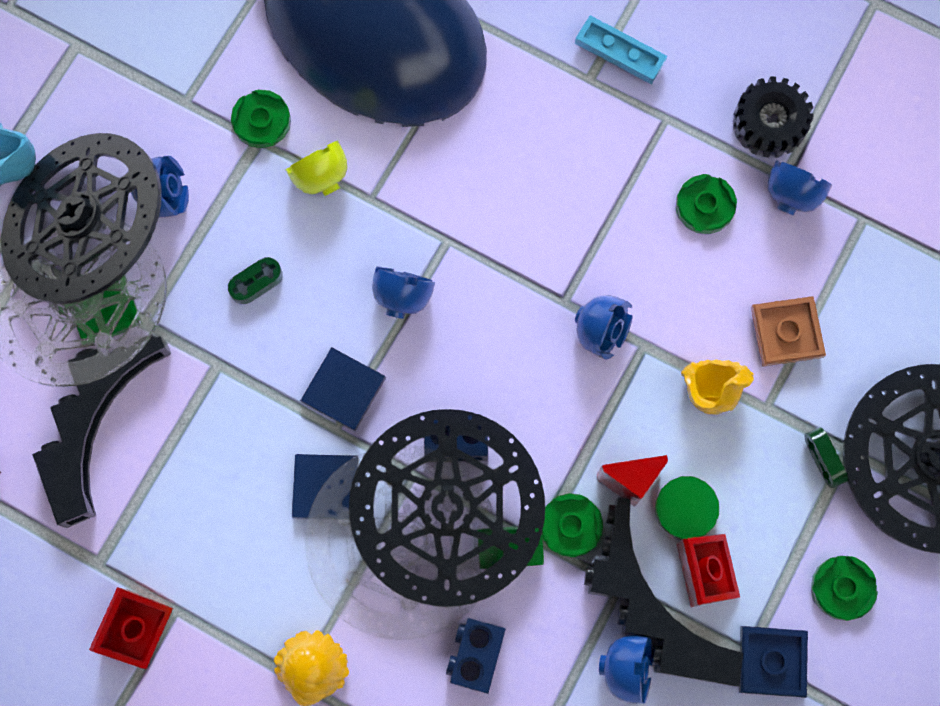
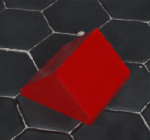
M663 455L604 464L597 473V479L621 498L631 499V505L635 507L667 464L668 457Z
M726 534L687 538L676 544L691 607L740 598Z
M117 587L89 650L146 670L173 608L131 590Z

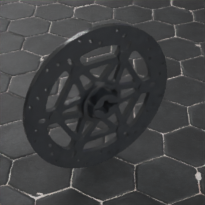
M95 133L80 136L58 146L34 166L31 174L25 177L19 184L8 205L1 233L3 262L8 275L19 289L39 301L52 304H69L91 298L103 292L119 281L133 267L151 240L161 208L160 178L150 156L139 145L126 137L111 133ZM101 156L117 159L124 163L129 170L121 178H118L98 168V159ZM79 160L77 169L50 188H44L45 184L56 173ZM87 176V190L81 191ZM97 176L111 182V184L96 191ZM74 182L71 195L59 194L61 190ZM137 188L138 202L136 215L131 229L125 231L124 222L128 195ZM115 192L107 201L102 202L103 197ZM52 200L61 202L57 210L50 205ZM118 203L116 221L113 223L105 215ZM37 204L32 239L24 245L26 219L31 206ZM49 212L54 217V221L43 230L45 213ZM103 223L111 230L110 234L99 233ZM55 231H57L58 235L56 237L46 241ZM89 239L102 241L101 244L85 254ZM63 243L62 259L49 253L50 249ZM74 243H78V246H77V249H76V252H75V255H74V258H73L72 245H73ZM112 246L117 247V251L100 267L80 276L83 266ZM39 256L50 260L62 267L61 277L59 279H50L40 275L33 268L32 261Z
M923 364L907 367L886 376L864 394L854 408L846 427L843 442V463L852 495L864 514L876 527L892 539L910 548L940 554V498L937 486H940V463L938 462L939 456L935 454L937 452L940 453V430L932 429L934 409L938 411L940 418V364ZM932 381L935 382V389L932 387ZM915 390H922L924 392L925 402L896 420L891 421L883 416L882 412L898 397ZM918 413H925L923 433L903 426V422ZM870 418L874 420L876 424L870 422L868 419ZM895 432L915 438L912 448L896 437ZM872 433L883 438L886 478L880 483L874 481L869 464V441ZM929 438H931L932 441H933V440H938V441H936V442H927L926 440L929 439ZM892 444L909 457V460L897 471L893 469ZM912 467L918 478L900 484L898 479ZM926 483L932 505L910 494L908 489ZM881 492V496L878 498L874 497L875 493ZM898 495L934 516V527H926L904 517L889 504V499Z
M455 409L431 410L399 421L380 435L369 447L352 481L349 497V520L352 535L361 557L373 574L397 594L421 604L440 607L463 606L495 595L513 582L526 568L538 547L543 532L546 508L545 494L539 471L532 457L523 444L506 428L485 416L469 411ZM446 426H449V427H450V435H449V436H447V435L445 434V427H446ZM436 435L438 437V448L403 469L392 464L393 457L409 444L427 436ZM463 435L484 443L503 459V464L492 469L457 448V437ZM513 452L517 453L516 457L513 456ZM445 456H450L454 474L452 479L441 478ZM434 458L437 459L433 481H428L411 474L414 469ZM461 458L482 470L483 475L463 482L461 480L458 459ZM381 465L386 469V472H381L377 469V466ZM517 465L518 469L510 473L509 469ZM406 479L424 486L425 490L421 497L418 498L402 484L403 480ZM491 480L492 485L475 498L470 490V486ZM379 481H384L392 486L391 529L382 534L378 532L374 518V497ZM511 481H515L517 484L521 506L519 524L514 534L503 529V486ZM441 485V492L434 497L431 504L433 516L441 523V528L439 529L431 523L432 519L429 513H425L424 507L426 500L429 501L432 496L431 491ZM454 486H457L464 492L462 495L465 501L469 500L470 509L469 514H465L462 519L464 523L454 529V522L460 519L464 510L462 499L454 493ZM446 491L449 492L451 503L457 505L456 510L451 511L448 523H446L444 512L438 510V504L444 503ZM399 493H403L417 505V509L402 522L398 521ZM492 493H496L495 522H492L477 508ZM420 517L425 528L404 535L402 530L414 519ZM474 517H478L492 530L491 535L470 528ZM432 533L437 555L432 556L413 545L411 540ZM462 533L483 540V544L462 556H458ZM442 536H453L454 538L449 559L444 558L441 543ZM381 542L385 543L384 547H382L381 549H376V546L378 544H380ZM512 542L518 546V549L511 548L509 546V543ZM398 546H403L434 564L438 568L437 578L431 580L410 572L391 556V551ZM492 546H496L503 551V556L484 572L467 579H457V566ZM445 580H449V589L447 590L444 587Z

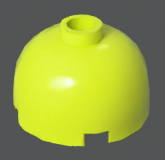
M338 140L328 144V147L325 149L317 150L285 169L290 180L299 190L311 195L322 192L324 196H327L340 189L338 182L345 177L348 164L344 150Z

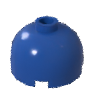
M172 156L152 158L161 183L162 196L159 217H173L184 213L189 202L188 185L182 186L180 176L185 175L182 167ZM136 188L131 192L133 199L136 202H138Z
M778 160L775 161L768 179V191L771 197L779 202L777 209L793 216L796 211L807 213L821 206L833 185L822 178L818 181L815 179L816 177L812 176V173L791 164L779 162Z
M376 266L372 291L377 303L387 309L386 315L404 319L405 314H416L428 305L433 294L435 282L412 273H402L394 271L392 268Z
M604 295L595 297L585 306L580 307L575 316V323L577 324L576 331L581 345L605 360L612 358L614 354L610 353V351H612L615 344L618 348H621L629 333L633 315L628 314V308H633L632 304L619 297Z
M638 635L619 638L610 645L607 655H601L599 675L605 676L607 688L619 700L634 704L646 703L651 684V677L648 678L649 665L653 666L651 664L653 652L651 638Z

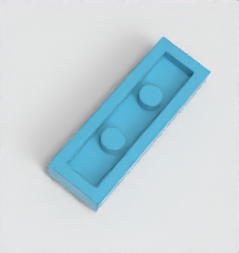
M591 15L575 38L576 45L651 85L667 60V55Z

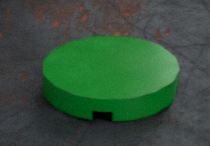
M261 89L251 91L252 93L247 96L243 95L237 100L231 114V123L237 137L243 143L254 148L271 147L283 140L290 130L291 124L289 108L283 98L270 90Z
M701 174L691 177L682 185L676 197L675 208L678 218L686 228L696 233L712 234L720 232L730 224L736 212L737 198L734 189L726 180L720 177H712L710 174Z
M680 476L670 480L660 490L655 501V515L659 525L679 540L702 537L717 522L719 517V500L715 491L705 481L694 476Z
M568 493L557 496L545 508V521L542 532L544 543L551 551L562 557L576 558L586 555L596 547L602 537L604 523L601 512L592 501L583 495Z
M841 555L829 558L817 567L812 576L811 592L814 602L824 614L833 619L849 621L863 617L871 611L878 595L875 574L865 562L856 557Z

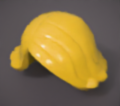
M707 359L697 363L691 362L681 371V376L684 377L690 402L698 410L711 415L734 410L741 399L743 389L750 386L754 381V373L747 366L730 360L721 361L716 359L711 361Z
M318 630L312 634L307 631H301L295 637L286 640L284 647L277 652L273 661L277 666L274 668L277 679L285 685V689L292 695L293 699L302 706L314 705L332 695L337 689L343 688L345 685L344 679L349 675L347 654L343 653L339 643H334L330 634L324 636Z

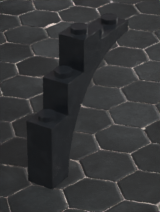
M161 336L145 337L138 342L139 345L129 349H116L110 352L107 358L98 349L90 348L78 352L75 358L68 360L80 395L71 394L64 396L58 400V404L50 407L62 442L52 441L41 446V451L32 454L57 525L69 528L96 516L90 489V462L94 440L103 417L114 399L126 385L147 367L171 355L167 342Z
M618 497L614 505L609 504L606 523L611 524L610 537L604 536L601 555L607 556L606 561L595 559L592 567L586 566L584 585L589 586L588 594L626 600V605H620L617 625H622L621 633L660 640L659 645H654L651 660V664L656 665V673L739 687L743 653L718 646L694 634L673 618L654 596L641 573L633 550L630 530L631 499Z

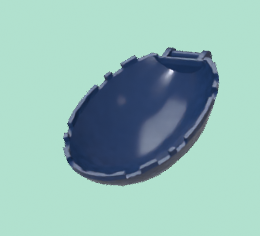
M264 0L266 18L272 36L287 62L289 61L298 71L299 76L319 94L341 109L356 116L360 114L374 119L375 123L383 125L384 122L402 124V127L424 126V123L438 119L444 121L460 112L471 102L482 85L486 72L487 47L481 24L467 0Z

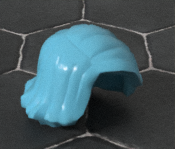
M0 123L1 186L29 176L36 162L35 148L28 137L20 132L3 128L2 123Z

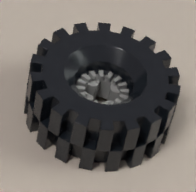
M770 76L767 83H765L764 78L758 79L755 86L751 83L746 91L742 93L733 114L735 116L732 122L733 127H737L735 130L736 138L742 136L741 145L744 148L751 145L753 147L751 153L755 155L759 150L763 151L762 157L769 158L772 152L775 153V158L782 157L785 151L789 154L794 151L796 146L798 147L802 143L811 127L810 124L813 121L814 114L810 113L813 109L812 101L806 103L809 95L806 91L800 94L798 92L800 85L795 82L793 86L788 85L789 79L784 77L781 82H776L777 76ZM775 114L778 117L776 123L768 124L766 120L767 115L772 116Z

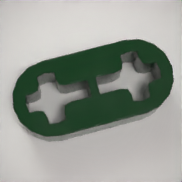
M264 257L233 276L228 283V292L231 298L236 303L248 304L277 286L283 278V271L279 262L271 257ZM267 266L269 269H274V276L270 279L267 276H263V269ZM240 283L248 286V293L246 295L240 292L237 293L239 291L237 286Z
M819 427L805 433L806 445L826 484L830 488H835L848 481L846 470L825 430Z

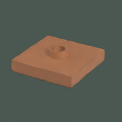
M814 296L754 304L751 306L762 367L821 359L826 356Z

